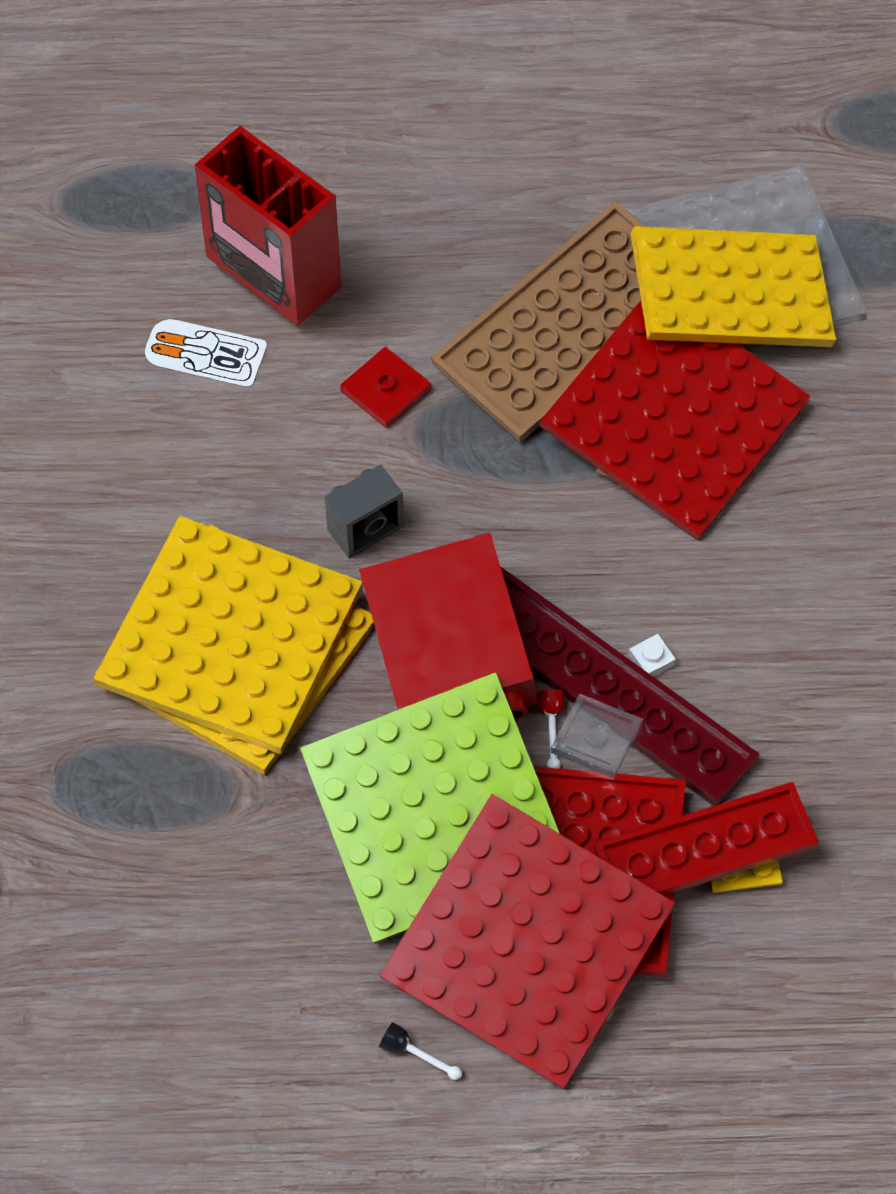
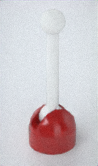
M547 689L537 694L539 711L544 716L549 717L550 759L547 762V766L550 768H560L561 762L557 758L555 716L559 715L564 709L565 694L561 690Z

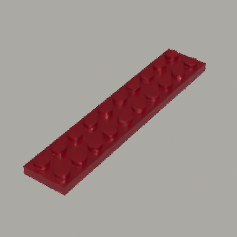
M501 567L531 672L554 689L563 691L565 697L675 778L686 780V786L714 806L720 804L759 760V753Z

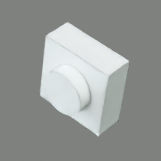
M658 634L629 648V656L632 661L653 677L675 666V657Z

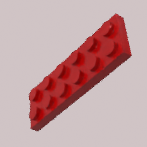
M789 782L594 842V850L599 858L664 896L816 849L819 842L794 782Z

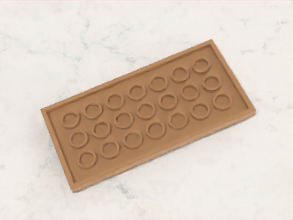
M616 201L603 210L431 357L432 364L520 443L539 427L543 416L641 300L630 233L634 226L644 225Z

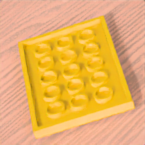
M633 227L630 234L647 340L833 347L836 336L816 235Z

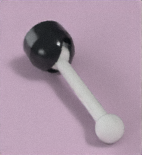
M394 1022L390 1024L379 1044V1048L392 1054H398L407 1050L448 1073L451 1080L456 1081L462 1077L460 1067H451L411 1045L408 1032Z

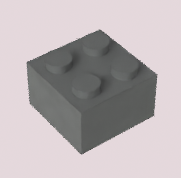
M381 464L373 469L362 471L356 479L344 486H336L325 496L327 531L349 559L404 527L403 492Z

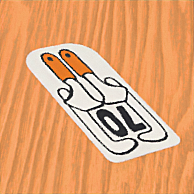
M168 319L159 322L153 328L145 347V355L150 363L159 367L248 387L254 382L267 343L264 340Z

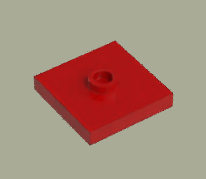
M386 346L340 384V391L385 428H388L431 390V383Z

